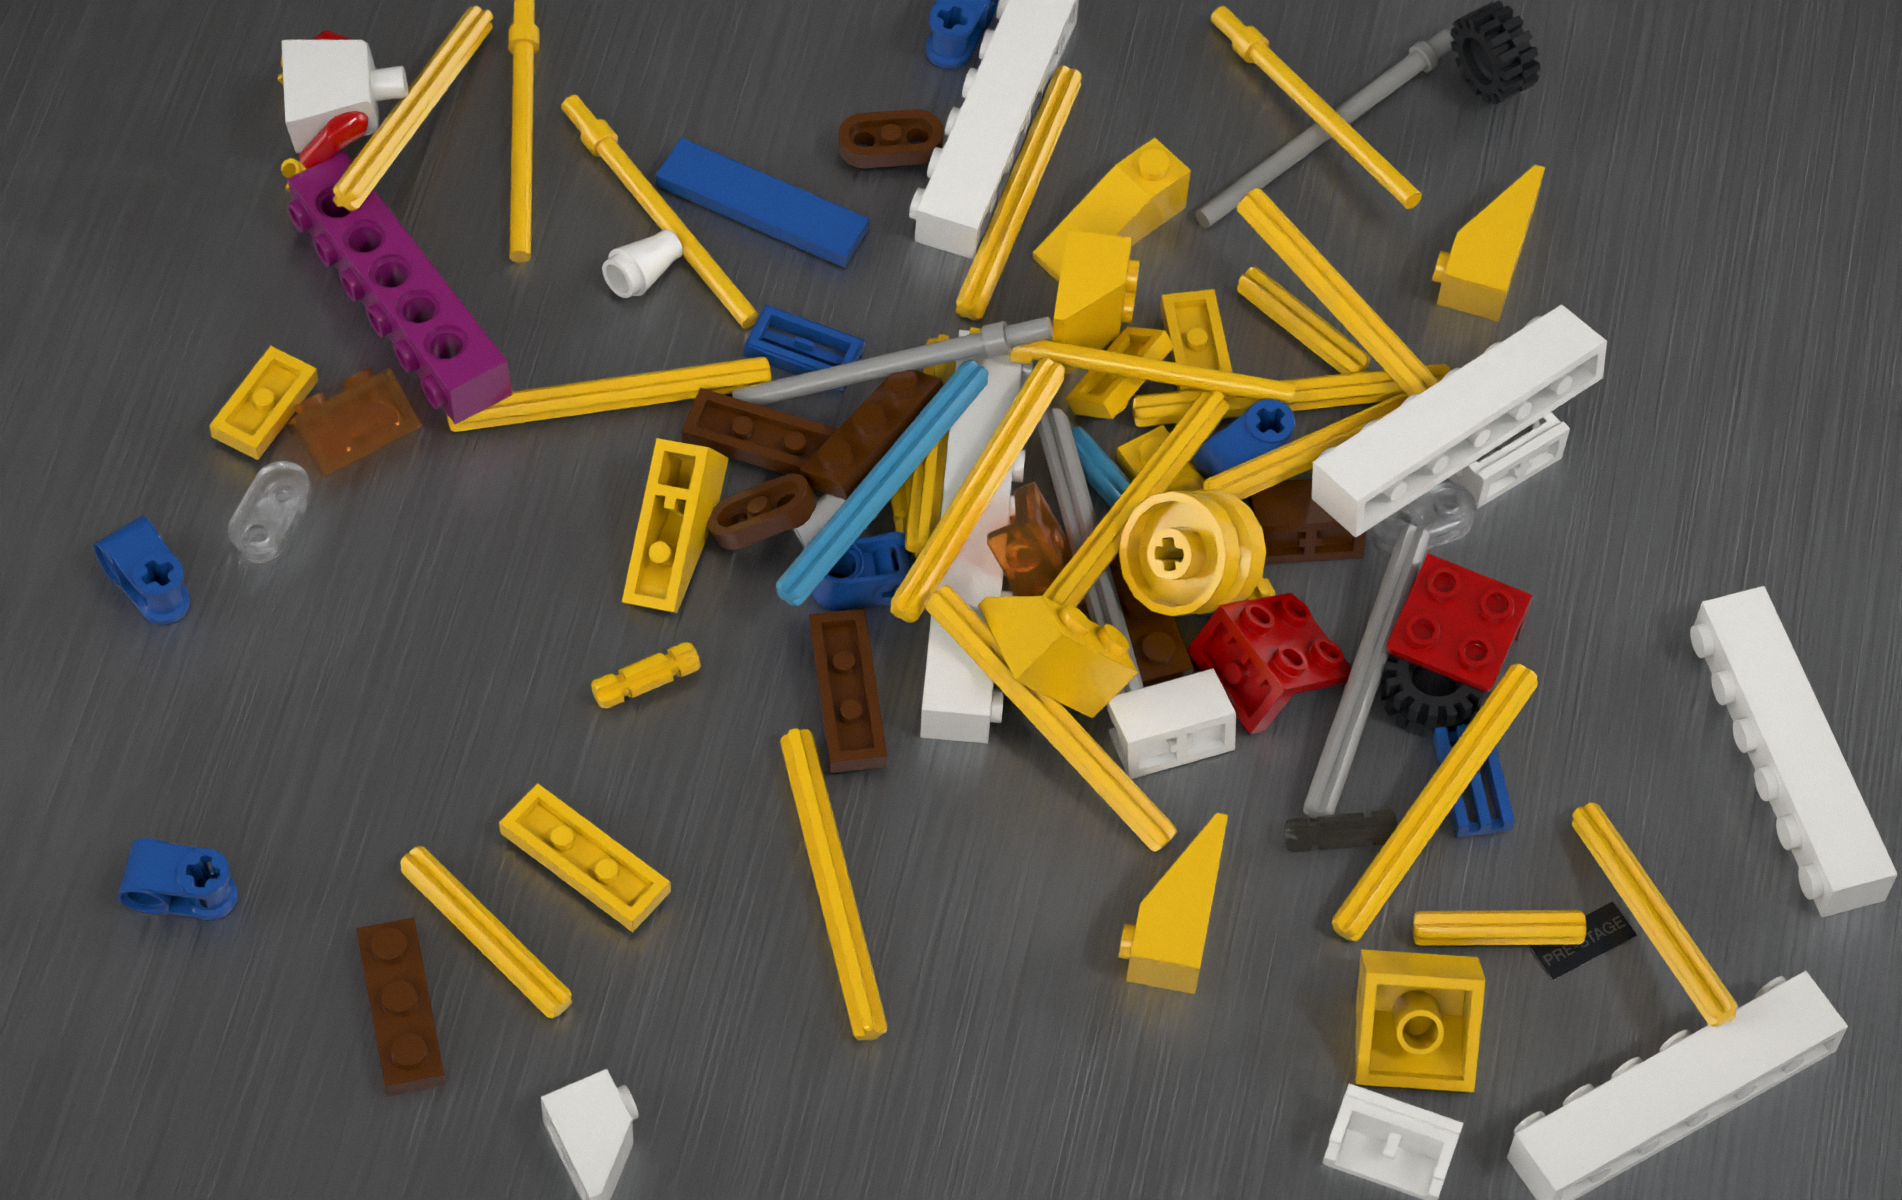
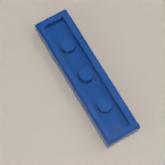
M682 137L656 174L657 187L844 268L869 231L870 218Z

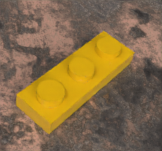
M538 783L499 822L500 833L631 932H634L671 892L668 879Z

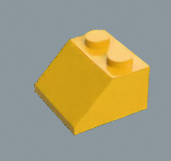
M1067 229L1053 319L1054 336L1051 341L1107 350L1120 335L1121 323L1132 324L1140 261L1129 259L1132 238ZM1063 365L1065 368L1064 377L1079 368Z
M1044 596L985 597L978 604L1015 681L1092 719L1138 674L1127 652L1130 649V644L1126 637L1110 624H1105L1102 627L1090 621L1078 608L1071 604L1063 607Z
M1361 949L1356 999V1085L1475 1092L1486 981L1479 957Z

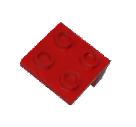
M1428 553L1389 637L1386 651L1389 654L1481 691L1490 692L1513 641H1518L1526 624L1533 595Z
M1292 593L1220 605L1187 648L1189 656L1201 671L1214 668L1236 712V717L1250 734L1264 732L1294 694L1347 683L1352 669L1345 660L1340 647L1327 637L1312 618L1309 608Z

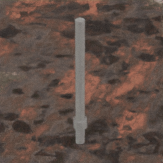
M1048 316L1009 326L1005 321L982 326V332L735 389L732 392V396L736 399L763 406L887 377L897 372L913 371L986 353L989 358L1011 354L1013 347L1053 338V327Z

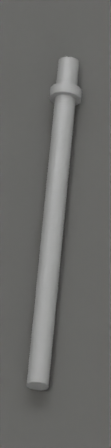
M1444 29L1427 42L1418 41L1409 48L1408 56L1334 110L1350 124L1422 70L1425 73L1430 72L1437 67L1438 59L1452 49L1451 42L1455 41V39L1450 35L1451 32ZM1315 123L1196 210V220L1202 227L1209 228L1235 209L1247 193L1255 188L1262 189L1329 140L1331 136L1318 123Z

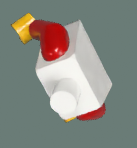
M329 30L322 31L311 40H282L280 65L283 67V73L278 75L277 81L284 85L285 123L296 154L300 153V161L295 158H289L282 163V175L290 178L321 162L328 161L361 137L375 133L380 126L378 101L408 97V85L404 66L376 69L367 42L353 40ZM287 183L286 190L290 192L289 184Z

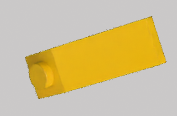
M1154 137L1117 163L1033 251V259L1059 283L1067 229L1132 238V247L1186 208L1191 170Z
M1534 165L1457 232L1451 253L1443 250L1440 251L1432 281L1441 283L1437 305L1499 322L1537 202L1545 167Z
M656 438L622 603L678 613L710 532L707 522L714 507L720 502L728 457L709 447Z
M1216 813L1140 903L1136 925L1124 924L1118 958L1129 960L1127 982L1191 994L1196 993L1228 814Z

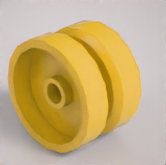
M1213 489L1192 492L1171 491L1152 495L1133 510L1122 530L1119 557L1123 578L1138 601L1153 612L1168 616H1184L1195 613H1215L1220 605L1241 602L1249 598L1262 578L1266 547L1263 529L1251 508L1235 495Z

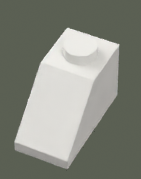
M605 1069L541 1097L543 1123L581 1200H611L634 1143L632 1120L639 1118L636 1104L627 1086L616 1087L608 1069Z

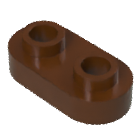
M921 109L857 113L846 118L840 125L838 131V151L844 161L859 168L925 164L930 162L936 147L943 148L944 128L936 115ZM920 141L922 143L911 144L910 142ZM865 144L871 147H861L859 145Z
M795 473L782 475L731 495L719 502L714 507L707 526L721 547L729 550L747 548L755 542L804 525L816 508L817 496L802 475Z

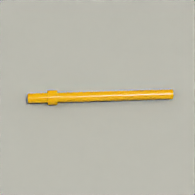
M514 0V24L508 29V50L513 54L509 258L516 263H525L531 259L534 55L539 51L540 30L535 25V0Z
M1221 6L1213 12L1211 22L1232 41V49L1246 63H1255L1406 209H1412L1420 202L1422 193L1269 48V41L1254 26L1244 25L1225 6Z
M578 95L567 97L561 104V109L581 132V142L593 156L602 157L661 230H669L677 236L682 245L683 257L743 329L753 326L760 316L759 313L617 144L618 135L604 119H597Z
M970 327L969 335L982 332V329ZM1048 340L1013 347L1011 354H1006V356H1010L1009 362L1031 365L1032 360L1039 361L1043 358H1049L1053 362L1069 367L1213 392L1219 391L1224 394L1259 400L1273 399L1287 405H1292L1296 386L1295 383Z

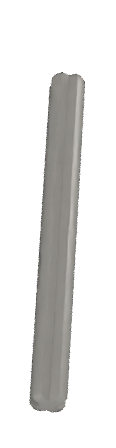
M1051 408L1043 414L1037 424L1072 555L1074 556L1098 523L1068 416L1060 408ZM1109 565L1084 598L1090 620L1102 627L1105 624L1114 626L1126 637L1130 644V649L1127 652L1138 674L1117 694L1119 695L1144 687Z
M1405 524L1400 529L1304 803L1303 811L1309 818L1322 822H1329L1333 819L1381 681L1386 661L1388 660L1387 642L1416 580L1428 545L1430 535L1422 527Z

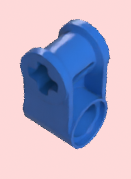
M936 0L930 10L928 21L932 30L926 45L928 59L934 65L944 69H957L966 65L971 59L985 28L990 25L999 0Z
M1273 399L1261 400L1253 404L1249 410L1227 428L1217 432L1208 439L1195 455L1192 464L1207 479L1291 442L1290 437L1295 426L1294 413L1289 406L1281 401Z
M140 516L93 544L95 555L110 580L125 592L143 617L150 623L170 625L179 621L187 614L190 608V596L183 584V567L179 559L175 557L163 542L156 528L145 516Z
M889 532L875 537L856 539L812 591L815 602L829 611H845L880 605L891 606L892 597L912 567L910 556L913 552L905 549L906 534ZM837 573L845 575L847 577L834 578L830 576V574Z
M142 838L136 839L131 844L117 899L127 908L145 914L164 913L200 918L208 921L223 918L234 909L238 901V889L233 878L230 877L228 862L219 851L211 848L176 845L157 839ZM208 862L211 863L213 869H210ZM202 899L205 900L207 906L203 905Z

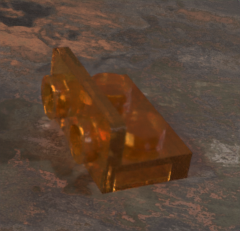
M371 367L342 382L346 389L344 392L328 400L324 393L320 392L294 407L297 415L286 426L291 435L298 434L322 479L422 427L391 368L375 375Z
M1034 481L1014 490L1015 513L1010 515V524L987 534V545L1018 596H1042L1073 557L1067 536ZM1085 598L1078 605L1085 603Z

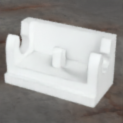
M1550 412L1458 471L1449 479L1469 502L1478 509L1560 460L1563 456L1570 428L1564 421L1560 422Z
M1214 668L1116 695L1107 704V711L1115 726L1109 729V734L1123 764L1124 772L1130 779L1235 750L1236 712Z
M1349 1083L1322 1164L1423 1200H1438L1463 1123Z

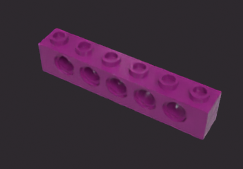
M344 151L328 161L321 162L288 178L292 201L287 203V210L295 227L301 233L308 230L313 237L315 250L326 267L334 265L340 272V281L349 298L353 302L362 301L374 331L379 337L387 335L394 343L393 349L399 363L407 373L416 372L421 379L422 390L434 409L442 407L454 424H457L512 395L508 363L505 357L375 190L371 191L362 205L355 211H349L344 206L337 207L333 202V197L335 196L333 187L352 163Z

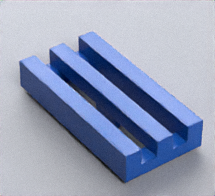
M769 305L764 306L744 345L745 357H765L770 366L795 375L855 362L858 358L861 359L865 352V340ZM768 326H771L773 328L793 334L797 337L793 339L791 337L771 331L767 328ZM815 343L840 351L846 355L843 357L815 346ZM847 386L836 388V390L844 392Z
M1468 724L1457 726L1456 731L1447 732L1446 727L1435 728L1433 743L1439 766L1451 751V747H1454L1466 730ZM1497 746L1494 747L1483 763L1497 818L1491 819L1480 771L1478 770L1469 783L1477 821L1469 822L1463 795L1461 794L1450 810L1456 838L1513 830L1515 819Z

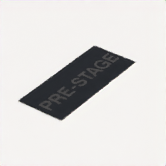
M1613 901L1585 916L1587 930L1582 944L1529 945L1553 980L1637 936Z

